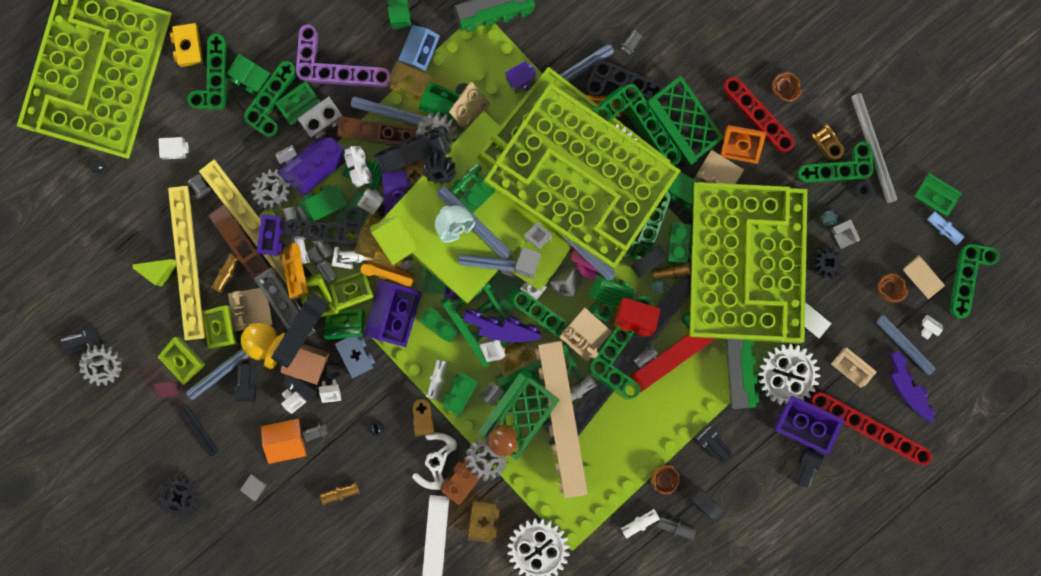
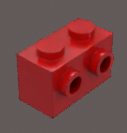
M623 298L618 304L614 326L624 331L637 332L641 336H651L657 328L660 308Z

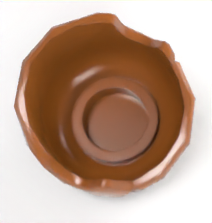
M791 72L778 74L772 82L773 94L779 100L787 102L798 99L802 93L800 79Z
M890 273L882 276L878 283L880 297L884 301L891 303L904 300L908 294L905 286L906 281L897 274Z
M497 426L489 436L488 443L490 449L495 455L502 457L510 456L518 446L516 440L517 432L511 426Z
M661 465L653 471L651 484L658 493L671 494L679 486V473L671 465Z

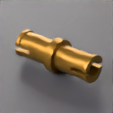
M229 254L222 269L219 268V274L211 288L220 293L223 292L229 278L233 277L232 273L240 261L237 257Z
M691 263L682 265L670 264L669 267L654 268V279H677L679 276L691 275Z
M354 482L343 487L337 486L335 487L336 489L320 493L319 495L322 504L325 505L337 500L343 501V498L360 494L357 483Z

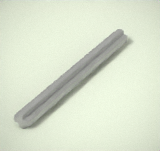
M861 93L855 94L851 99L865 140L872 148L873 163L887 203L897 200V196Z

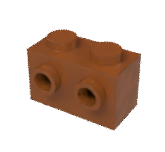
M459 461L453 469L455 474L452 478L447 476L441 484L444 487L441 492L458 505L462 503L480 480V478L476 479V473L470 474L471 468H466L469 464L468 461L463 463Z

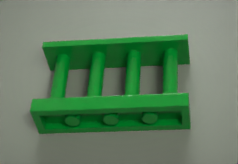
M487 282L475 296L484 291L490 300L476 310L484 314L495 307L500 315L497 319L501 323L506 315L489 291L492 287ZM447 297L440 301L482 366L485 368L491 364L486 361L477 343L483 336L478 335V331L470 333L467 328L470 325L469 322L464 321L463 316L460 317L457 313L459 307L466 302L461 298L455 301H449ZM500 341L501 346L508 343L506 341Z

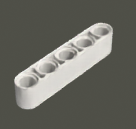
M430 495L422 576L443 575L449 497Z

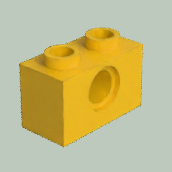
M193 23L172 27L173 32L170 33L172 44H175L176 51H173L175 63L178 62L180 67L204 64L198 26ZM185 41H190V48L182 50V44Z

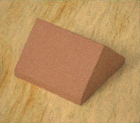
M303 344L290 366L286 368L282 365L281 373L317 385L330 352Z

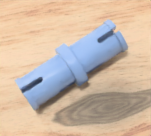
M936 211L927 219L939 230L941 235L944 234L955 245L959 244L964 238V235L951 226L952 223L950 221L947 222Z

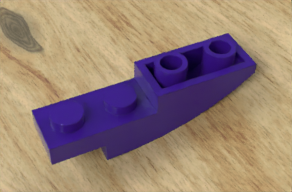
M465 309L463 313V320L479 326L477 329L478 335L506 342H526L540 339L542 336L537 326L530 323L528 325L520 323L521 320L510 316V318L504 316L500 323V320L493 316H489V318L482 316V313L476 309H471V311Z
M899 351L889 354L895 369V373L889 374V377L900 397L919 417L927 422L935 421L933 418L935 416L934 409L931 405H928L926 400L928 398L926 389L921 387V385H912L914 379L911 372L906 370L905 365H907L904 354H900Z

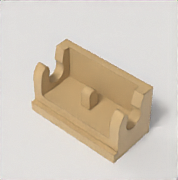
M920 255L903 269L928 299L945 286Z
M843 348L831 363L832 366L860 388L865 386L877 373L848 348Z

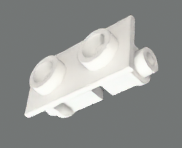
M351 146L349 149L344 150V157L348 168L355 167L354 170L349 171L352 183L356 187L372 183L371 172L367 167L365 153L361 146Z

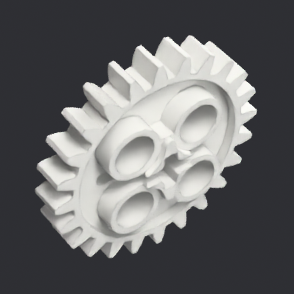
M788 343L787 348L780 344V350L774 346L773 354L767 351L768 359L762 357L765 363L758 365L763 370L757 372L758 375L762 376L758 382L764 383L760 389L767 390L764 395L767 397L772 395L770 400L773 402L778 398L777 402L779 405L783 401H785L786 405L791 395L803 401L804 396L810 398L808 392L816 391L812 386L819 385L815 378L820 377L819 374L815 373V371L820 369V367L814 366L817 360H810L813 354H806L807 349L802 348L800 350V345L797 344L793 349L791 343ZM786 358V365L782 368L779 367V360ZM803 363L805 366L804 371L798 373L796 370L797 366ZM775 368L787 373L791 372L805 379L802 381L790 376L786 377L783 374L773 372V369ZM776 376H780V384L774 386L772 383L773 379ZM793 382H798L799 384L796 391L791 390Z
M534 518L533 524L527 520L526 527L523 524L519 525L521 531L517 529L513 531L516 536H510L509 539L514 543H508V547L512 548V550L508 551L507 554L513 555L509 561L516 562L513 569L520 568L519 575L525 572L526 576H551V573L557 576V568L560 570L564 569L561 563L567 564L568 560L564 556H569L570 553L565 551V549L570 548V545L564 544L568 537L562 538L564 530L558 532V524L552 527L551 520L548 524H545L544 518L541 520V523H538L537 519ZM543 532L546 539L543 541L538 540L536 533ZM548 540H553V542L542 549V553L537 552L530 559L525 560L526 556L535 551L536 546L539 548ZM527 543L530 546V551H522L520 545ZM550 547L555 548L557 555L550 556L547 553V549ZM532 560H541L542 566L534 567Z

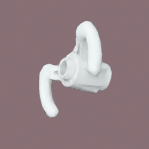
M434 432V435H426V439L442 440L447 444L440 451L428 454L425 460V465L432 471L435 481L429 482L417 473L413 474L412 478L424 488L440 490L442 489L441 484L444 482L441 473L447 455L457 448V442L449 435ZM434 457L438 458L439 463L437 465L432 463Z

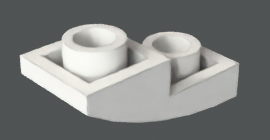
M805 302V327L820 338L831 323Z

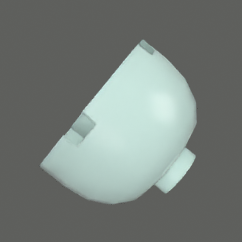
M447 205L441 208L440 213L437 215L435 230L444 243L452 242L459 239V234L463 231L467 234L474 227L475 221L471 213L464 207Z

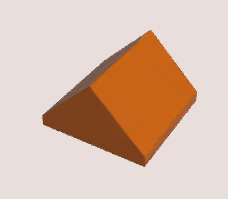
M728 125L725 128L721 156L758 164L766 132Z
M299 419L261 426L262 446L268 464L307 456Z

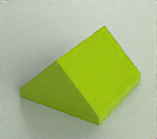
M398 216L370 227L372 235L392 265L418 249Z
M172 259L133 264V269L158 286H163L177 267L176 260Z
M318 272L306 278L308 293L300 297L302 303L304 304L308 296L315 292L330 302L322 316L337 314L339 311L336 310L333 296L322 274Z
M362 272L329 283L337 311L366 302L375 297L368 276L362 274Z
M226 305L202 311L208 349L238 344L230 306Z
M174 337L158 356L183 385L205 366V363L181 337Z

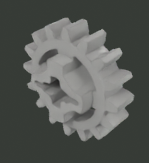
M440 112L435 116L433 113H430L428 117L424 116L418 124L419 129L416 131V134H422L443 126L451 145L457 140L456 138L459 135L458 132H455L457 125H452L454 120L448 121L447 115L445 114L441 117Z
M269 169L268 174L262 172V178L256 177L258 183L252 185L256 189L251 191L255 196L253 200L267 211L270 208L276 211L278 205L283 208V202L289 203L287 197L293 195L289 190L294 189V187L277 174L278 169L275 172Z
M94 345V350L88 348L87 354H82V360L79 363V366H81L80 373H84L83 379L90 378V384L96 381L97 386L100 385V382H103L106 386L108 380L113 383L115 377H119V371L122 369L121 358H117V351L112 353V347L106 350L104 345L101 346V349Z
M488 438L484 442L479 439L476 444L470 445L471 449L466 451L469 456L465 458V461H469L466 468L472 469L470 474L476 473V479L482 476L483 481L488 480V478L494 480L496 476L499 477L502 474L500 470L506 469L503 463L507 462L506 458L493 453L489 447ZM482 448V450L480 451V454L478 453V454L476 455V454H475L476 451H477L478 449ZM497 465L493 471H490L492 466Z

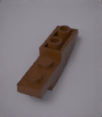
M340 116L337 136L395 145L415 137L417 128Z
M222 205L208 215L253 279L269 269L261 255L256 253V248L225 205Z

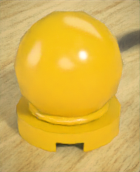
M263 322L252 323L245 328L241 335L243 352L252 359L264 360V366L271 369L277 363L271 359V356L285 333L278 336L276 330L269 324Z

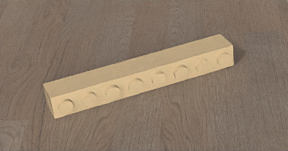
M562 340L539 343V348L535 349L537 360H541L542 367L539 368L540 379H544L545 388L560 400L548 416L551 417L552 425H548L550 437L554 436L555 444H552L553 455L558 456L559 462L555 463L557 475L561 474L562 482H558L560 494L564 493L565 498L588 495ZM548 398V404H549V406H545V408H546V407H550V405H551L552 402H553V401L550 400L549 398Z

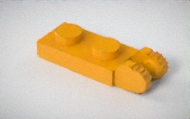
M295 242L290 244L289 247H284L282 250V264L291 299H298L308 293L300 258L301 250Z
M373 260L364 261L360 267L364 275H377L382 280H392L403 287H411L416 276L414 273Z

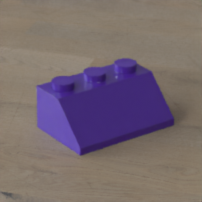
M331 137L319 138L281 168L277 174L304 196L346 162L344 148Z
M379 280L364 336L406 347L422 292Z
M791 395L782 409L773 430L823 454L829 455L844 420Z

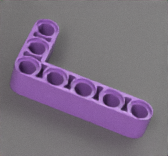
M309 24L300 28L296 73L303 82L367 87H386L390 84L391 76L385 68L316 63L318 33ZM307 30H311L314 33L310 39L304 38V33ZM306 49L312 50V55L309 58H304L302 55ZM304 68L311 70L310 75L307 77L301 76V71ZM324 69L330 71L327 78L320 77V73ZM341 71L349 72L347 79L342 80L339 78ZM361 72L368 73V78L365 81L358 79V75ZM381 73L387 75V79L384 82L377 81V76Z

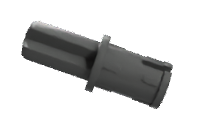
M317 246L310 249L307 254H309L316 265L315 269L320 271L327 283L334 281L336 275L329 266L328 259H324Z
M661 517L658 522L659 528L674 533V536L680 535L693 541L697 529L681 524V521L675 522L665 517Z

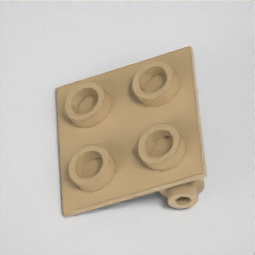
M470 82L449 113L456 120L455 125L466 130L483 111L485 112L490 102Z
M711 150L694 180L701 183L736 184L744 169Z
M261 288L236 291L228 294L235 331L245 330L252 323L263 322L273 325L269 301Z
M584 307L560 335V338L588 361L591 357L594 359L598 356L597 349L612 331Z

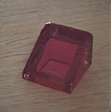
M176 382L156 383L154 385L159 398L178 396Z

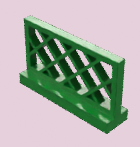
M682 76L677 77L653 97L646 100L679 150L684 165L695 163L700 156L724 138ZM677 83H680L683 87L682 95L673 94L674 86ZM660 96H669L667 107L661 106L657 100ZM673 97L682 98L680 109L671 107ZM685 99L692 100L694 103L693 111L684 110ZM671 110L680 112L678 122H673L670 119ZM683 112L692 114L691 124L682 123ZM696 114L703 116L704 126L695 125ZM681 126L690 127L689 138L681 135ZM694 128L703 129L702 140L693 139ZM707 130L713 131L717 137L712 142L705 141ZM692 141L701 142L700 151L696 154L691 149Z
M563 341L564 356L567 355L570 360L567 375H569V372L577 374L580 381L575 384H578L584 379ZM534 356L496 376L504 394L507 392L506 386L512 384L519 373L528 370L533 376H537L536 381L538 382L540 377L539 371L538 374L533 372L542 367L541 360H537V357ZM528 385L527 388L532 389L531 395H534L536 387ZM529 398V406L531 405V403L535 404L531 406L530 409L539 408L538 402L533 401L532 398ZM548 398L542 400V406L548 403ZM518 413V418L523 417L527 413Z
M528 370L519 373L478 431L481 436L489 438L493 430L500 426L501 423L502 425H507V414H514L515 424L507 425L512 428L516 427V440L518 441L519 450L510 455L514 460L520 457L560 401L531 377L533 374ZM530 383L536 387L537 395L528 396L527 386ZM547 396L553 402L550 407L543 408L541 397ZM528 398H537L539 408L530 409ZM518 399L525 400L526 410H517L516 402ZM539 411L540 421L532 423L531 412ZM518 413H527L528 423L519 424ZM529 426L530 434L528 437H521L520 427Z

